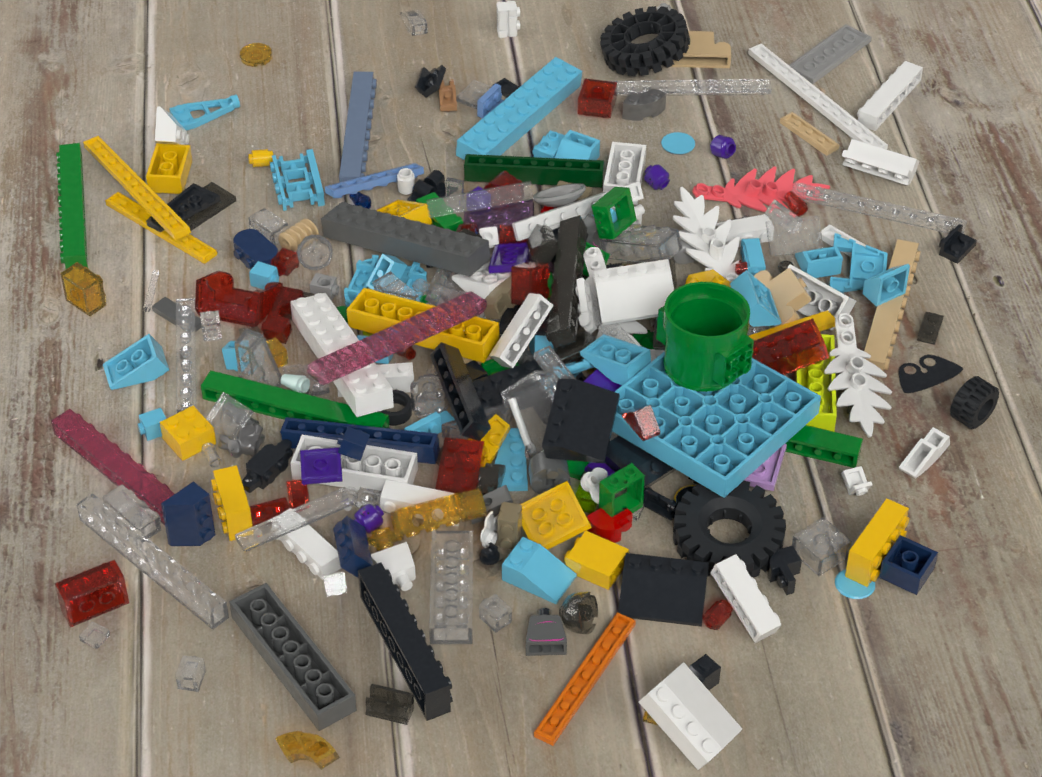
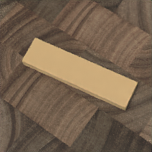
M791 112L780 118V124L826 156L839 149L838 143L795 113Z

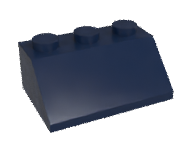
M194 481L161 503L168 544L170 546H201L216 535L210 495Z

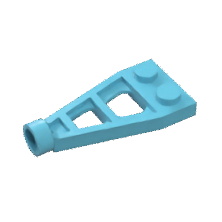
M232 95L226 99L177 105L169 108V110L187 131L239 108L240 102L237 95ZM220 107V109L210 113L208 108ZM203 110L205 114L199 118H193L190 112Z

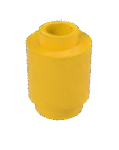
M268 149L251 150V154H248L249 164H252L253 167L270 166V162H273V151H268Z

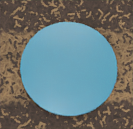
M674 132L664 136L661 144L666 151L672 154H686L694 149L695 140L688 134Z
M846 569L840 571L835 578L837 590L848 598L863 599L870 596L875 590V582L873 581L866 587L845 577Z

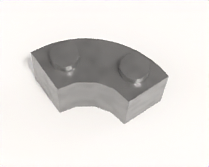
M650 89L643 94H629L623 102L622 119L640 121L644 117L651 116L654 118L666 109L667 93L657 89Z

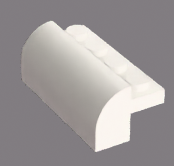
M854 139L851 140L848 150H844L842 153V157L845 158L844 166L905 185L911 183L919 161L915 158Z

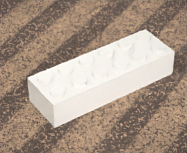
M301 435L291 460L292 479L302 481L300 450L340 447L337 444L338 440ZM366 445L361 461L341 454L342 482L318 484L379 494L382 493L385 480L413 485L418 471L417 453Z

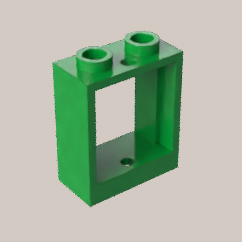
M614 187L592 205L598 236L601 239L614 240L637 220L630 188ZM613 206H615L618 220L614 223L612 221V216L610 212V208H612Z
M631 463L601 480L599 484V509L602 508L611 517L624 511L623 508H628L632 513L643 507L645 475ZM627 488L626 493L615 498V494Z

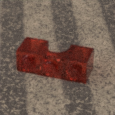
M281 287L280 292L275 296L273 306L269 308L266 321L261 326L265 340L282 344L287 343L292 327L289 318L284 317L292 315L290 301L304 297L303 290Z

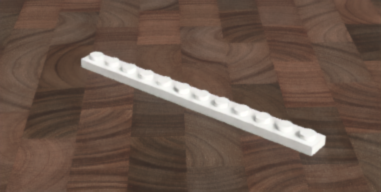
M763 44L749 48L748 54L852 139L887 150L888 144Z

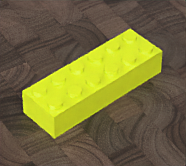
M796 333L794 354L795 382L821 396L819 413L806 425L834 432L837 418L836 390L829 391L828 387L836 378V373L824 374L826 367L835 359V356H829V353L835 349L834 335Z

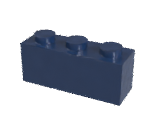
M346 516L335 525L333 531L341 568L358 578V570L372 566L373 562L365 527Z

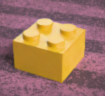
M194 405L160 422L162 439L182 461L216 444L214 427Z

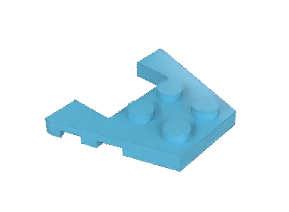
M835 233L833 247L837 246L839 251L852 253L849 279L830 277L829 286L842 293L863 290L864 281L867 278L886 271L888 253L868 245L862 246L853 239L847 240L842 238L840 234Z

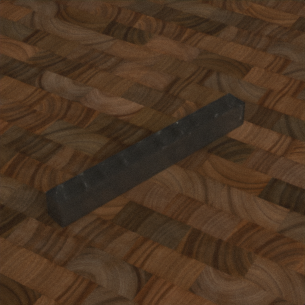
M580 215L560 221V228L558 229L559 237L557 240V251H555L556 262H554L555 270L553 273V284L551 285L552 295L550 296L551 304L554 306L549 312V319H547L548 329L546 331L547 340L552 342L554 348L576 342L579 298L575 288L577 287L576 279L583 277V254L587 238V227Z

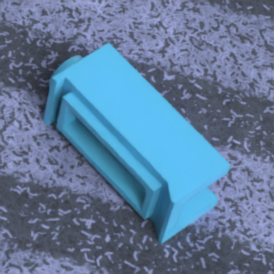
M759 238L741 239L740 254L744 270H747L753 276L760 271L766 270Z

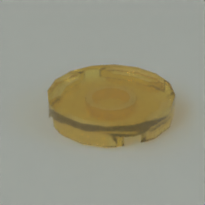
M252 43L240 50V58L242 63L247 66L257 67V64L262 66L271 61L272 50L266 44Z

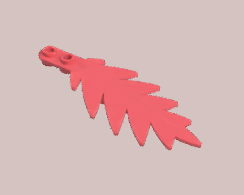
M774 166L762 175L759 180L755 179L757 169L754 168L743 176L735 187V179L732 178L725 188L720 185L707 186L706 184L699 183L694 186L692 192L696 198L703 195L705 200L728 202L736 208H741L744 205L758 211L767 212L768 209L763 204L787 211L788 207L782 201L804 207L805 203L799 197L817 200L819 196L816 193L829 190L830 186L812 183V175L801 178L793 183L795 169L789 170L774 182L776 167Z

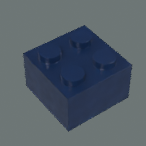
M900 535L882 561L879 578L917 595L935 569L938 552Z

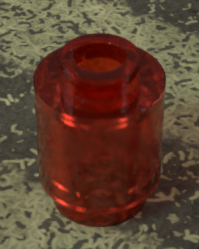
M724 599L716 601L703 614L705 626L713 630L720 629L732 615L733 608L731 604Z

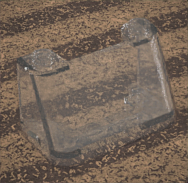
M535 370L501 392L503 404L508 409H511L508 399L516 398L531 443L525 446L524 452L525 457L529 461L534 455L544 452L542 442L559 378L554 372Z

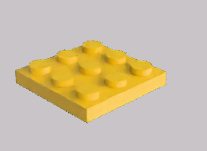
M568 481L520 504L522 505V527L528 539L541 544L547 550L592 528Z

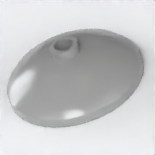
M579 183L560 185L537 192L533 195L535 202L541 205L558 208L575 202L585 192L586 187L584 184Z

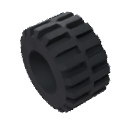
M979 376L970 378L956 393L951 404L950 415L970 429L978 428L994 411L999 399V389Z

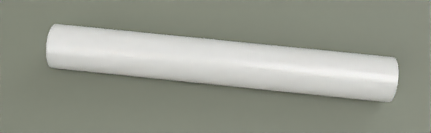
M516 398L508 399L527 455H531L535 451Z

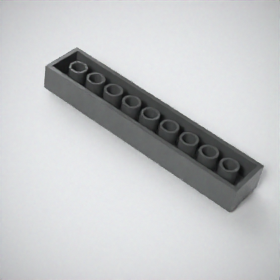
M347 202L339 203L321 218L323 236L326 238L470 277L491 259L489 240L421 223L420 221L409 220L405 217L363 208L362 206H355Z

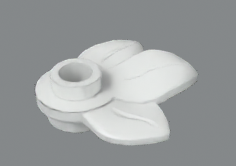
M594 468L592 472L585 473L580 480L582 488L590 492L592 500L599 504L600 481L608 476V472L603 468Z
M493 511L487 514L484 528L480 535V541L485 548L489 547L490 542L495 545L498 539V533L496 532L498 530V515L494 517Z

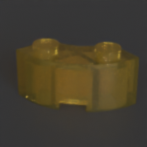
M294 731L275 738L290 763L298 760H308L315 763L322 770L340 758L331 744L316 734Z

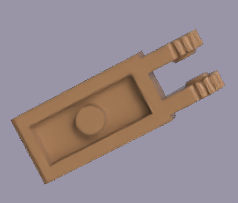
M450 79L449 85L445 86L442 80L439 89L440 111H457L454 79Z

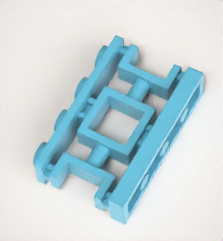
M313 149L306 150L305 156H303V153H300V159L284 161L283 156H279V159H276V155H272L273 162H270L271 172H274L272 173L273 183H276L275 191L278 194V204L282 205L283 211L287 210L286 206L290 205V208H293V202L309 199L311 205L317 201L318 206H325L324 191ZM305 163L308 164L309 172H307V168L305 167ZM278 167H281V172H283V176H280ZM298 178H304V179H305V181H298V182H291V183H289V181H288V180H291V179H298ZM311 184H313L315 194L312 192ZM284 188H286L288 198L285 197Z

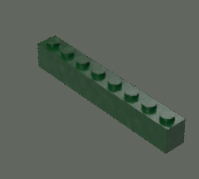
M466 154L464 181L557 185L559 181L573 184H584L586 187L602 188L604 160Z

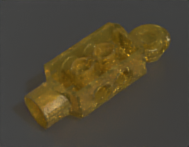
M477 488L393 510L390 512V518L394 530L391 531L390 527L374 530L371 532L372 536L367 538V541L371 546L376 547L378 552L393 547L394 542L404 540L405 534L406 538L418 535L421 533L420 530L426 529V532L438 530L442 524L450 527L460 523V520L465 522L487 516L481 489ZM436 509H441L443 511V518H439L436 516ZM416 514L423 516V523L417 522Z

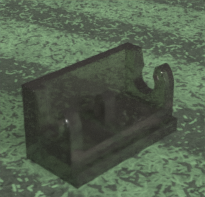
M371 684L370 698L366 697V715L408 725L414 710L413 693Z

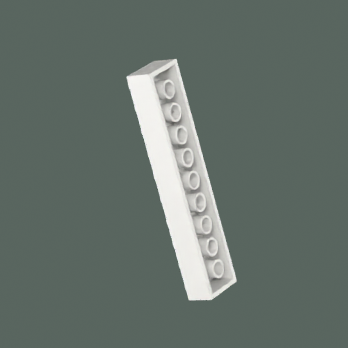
M317 293L314 296L301 297L290 301L292 321L356 417L393 408L392 386L326 293Z

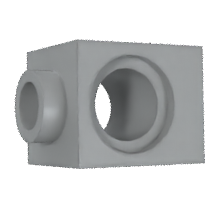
M316 273L310 283V295L326 293L332 301L339 293L337 277Z

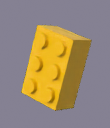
M156 143L146 174L147 185L155 193L180 194L184 191L192 165L190 145Z
M237 465L214 470V479H211L213 491H216V493H213L215 505L219 506L217 507L219 519L224 520V522H221L223 533L228 534L229 541L254 536L250 507Z

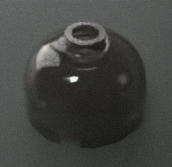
M575 592L567 596L560 607L559 615L562 622L571 632L588 635L594 630L596 624L592 623L594 617H598V604L596 597L590 595L591 592Z

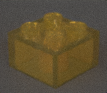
M78 262L60 273L67 302L89 317L107 306L103 279L98 274L96 275Z

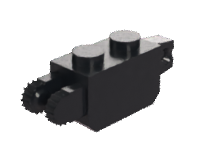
M282 440L276 446L273 444L265 445L246 463L247 475L242 480L244 490L249 493L258 487L264 490L269 484L273 483L281 472L287 469L289 466L288 460L293 456L292 442L290 440Z

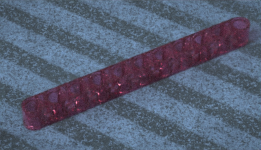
M472 291L467 292L311 362L307 368V374L321 385L328 384L480 315L485 311L487 301Z

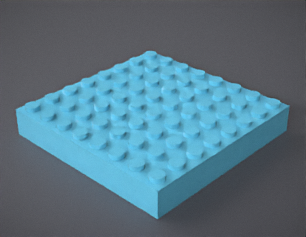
M664 351L615 391L620 394L612 431L725 498L819 413L821 396L753 358L751 370L736 378L732 384L725 388L708 392L686 389L676 384L666 374L664 369Z

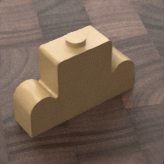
M688 31L690 36L689 49L687 53H683L682 59L679 61L673 60L674 65L671 66L730 68L731 46L726 42L715 44L714 32Z
M790 268L775 278L766 270L754 275L755 278L770 289L782 322L780 325L801 319L796 311L811 301V297L805 290L807 285L801 277L798 279Z

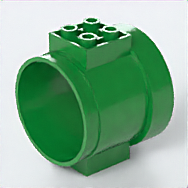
M714 282L689 283L670 293L665 301V306L658 309L656 339L665 345L664 369L668 377L676 384L694 391H716L729 386L736 378L751 370L754 340L747 336L750 307L747 300L738 291Z

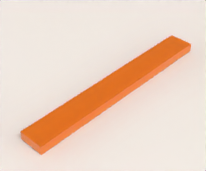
M618 612L535 730V738L554 746L635 627L636 620Z

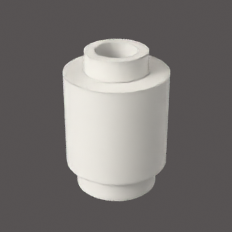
M401 169L397 175L398 191L401 194L409 195L412 193L415 185V176L411 169Z

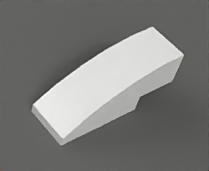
M933 427L924 439L921 438L901 463L899 469L916 479L950 445V436Z

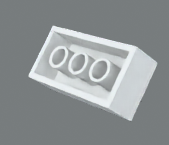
M612 142L603 192L635 181H640L641 185L646 161V145ZM638 200L634 201L633 204L638 205Z

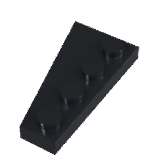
M193 183L167 205L182 220H185L216 204L221 199L220 195ZM152 216L146 220L147 226L159 232L165 230Z

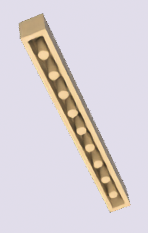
M897 239L889 269L904 264L910 265L906 293L877 306L864 352L871 355L866 360L876 365L883 372L884 369L888 370L890 359L888 357H892L894 348L891 344L895 345L897 334L895 332H899L901 324L898 320L902 321L904 314L902 308H906L908 299L905 296L909 297L911 289L909 284L912 285L914 274L912 273H916L917 262H919L921 251H918L919 243Z

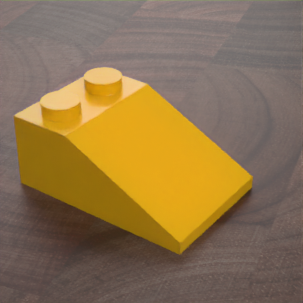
M396 200L376 210L429 225L433 224L428 206L425 203Z

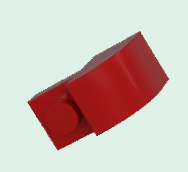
M600 508L586 516L592 527L586 531L614 543L620 542L621 533L626 532L632 527L633 513L627 508L611 517Z

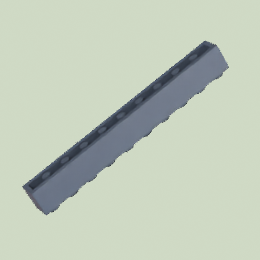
M353 72L339 182L365 176L363 172H366V162L364 161H368L370 130L372 129L371 119H373L375 89L377 88V79H374L373 72Z

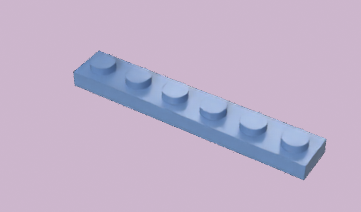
M413 163L325 186V193L332 196V198H342L346 194H357L361 190H372L376 186H387L388 183L397 182V175L404 168L411 169L415 178H417L418 175L424 174V167Z

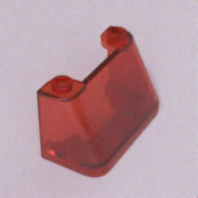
M216 271L196 280L195 310L201 317L256 327L264 321L281 297L283 283L270 282L266 284L265 289L262 291H248L234 288V279L230 273Z

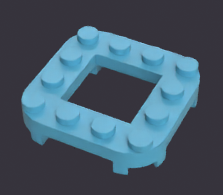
M372 255L371 259L359 260L356 263V272L348 288L344 289L346 307L350 306L363 288L369 289L366 283L379 261V255ZM413 262L412 266H407L399 280L401 283H406L401 295L402 298L420 302L427 287V271L421 268L418 262Z

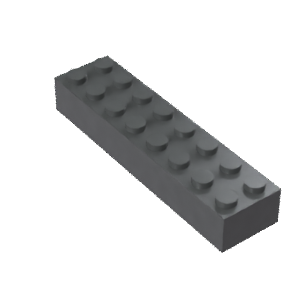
M267 583L229 601L232 619L318 731L357 711L356 697L353 691Z

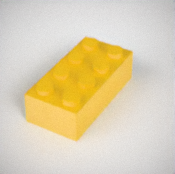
M886 498L849 550L845 577L866 587L869 586L871 581L875 582L877 580L883 559L899 536L906 537L907 535L905 528L910 520L907 517L909 508Z

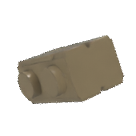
M509 502L501 504L497 518L499 547L514 549L520 541L522 534V505Z

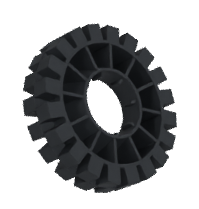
M650 6L646 12L643 11V8L635 9V15H632L629 11L622 15L624 20L618 17L613 20V25H608L604 29L605 33H602L600 37V45L606 65L612 71L616 70L617 74L624 75L627 72L628 76H636L638 71H640L641 76L649 75V69H653L654 73L662 71L661 65L669 68L674 65L673 60L679 61L683 58V53H687L688 45H690V36L684 16L681 13L678 14L677 10H668V7L663 6L658 10L656 6ZM643 35H658L646 43H631L634 39Z
M744 480L725 498L705 488L700 483L692 488V493L687 491L682 496L681 502H678L673 525V541L675 546L678 545L677 552L680 557H687V560L709 562L708 577L711 575L710 572L715 564L735 554L745 563L746 570L751 577L759 576L761 569L764 572L768 571L771 556L783 548L786 519H783L784 512L781 506L776 507L777 500L771 494L764 497L765 489L756 485L750 491V482ZM730 519L743 524L750 535L739 543H724L715 539L710 534L708 527L715 521Z

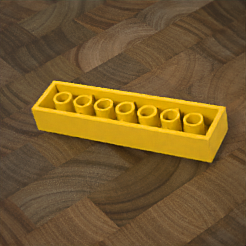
M367 288L361 290L346 310L350 328L433 350L442 342L458 348L462 357L482 363L486 361L500 339L499 322Z

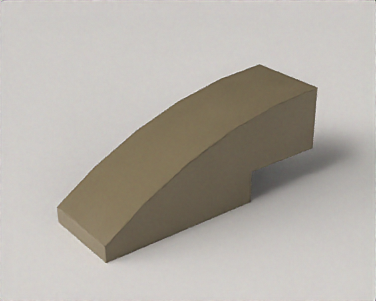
M518 271L508 277L485 298L481 306L486 319H500L507 308H514L528 286L523 271Z

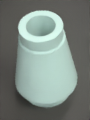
M283 374L281 377V384L295 392L306 393L310 388V380L305 375Z

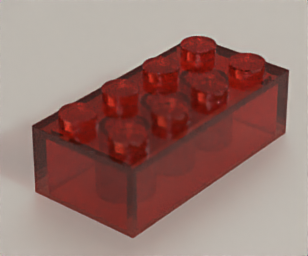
M812 318L754 340L752 358L780 374L786 375L828 359L829 355L825 341Z

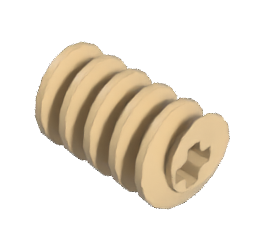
M304 218L291 226L290 229L279 234L278 240L281 247L287 253H290L291 250L296 251L298 247L300 248L303 244H307L308 240H313L314 237L319 235V232L311 220Z

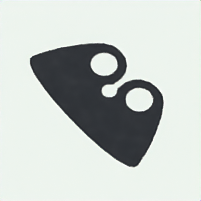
M928 354L922 356L919 360L920 365L926 368L928 372L923 373L921 368L914 363H905L899 368V380L904 393H914L955 377L963 371V367L942 357ZM932 358L936 361V364L934 366H927L924 363V359ZM906 366H913L916 369V373L908 374L904 371V368Z

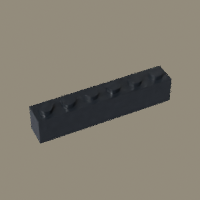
M441 342L431 353L430 357L462 436L481 441L491 429V426L459 349Z

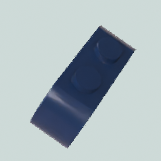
M246 229L234 236V256L238 260L240 259L248 269H252L258 261L277 268L279 267L278 248L258 230Z

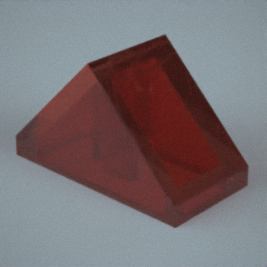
M651 405L638 407L622 414V418L642 441L660 435L661 431Z

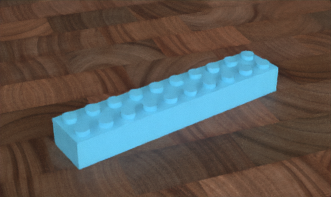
M557 57L552 59L457 140L456 156L465 160L466 154L501 156L581 86L583 71Z

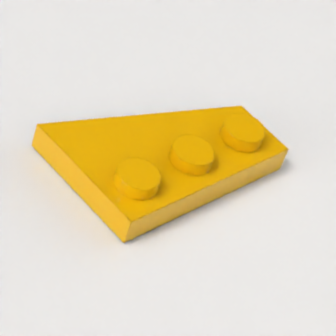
M497 414L488 421L491 429L481 441L469 438L454 452L459 460L482 479L510 431V425Z

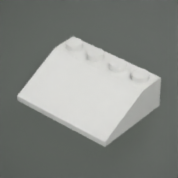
M668 259L594 271L602 325L658 317V309L665 306L667 297L674 291Z
M528 261L526 271H523L528 286L522 296L528 292L530 285H535L537 282L535 278L543 273V265ZM488 262L471 277L458 273L452 276V280L477 303L482 304L485 298L500 283L516 272L489 273L488 267L490 262Z
M684 662L639 701L641 706L697 770L707 764L742 730L740 725Z

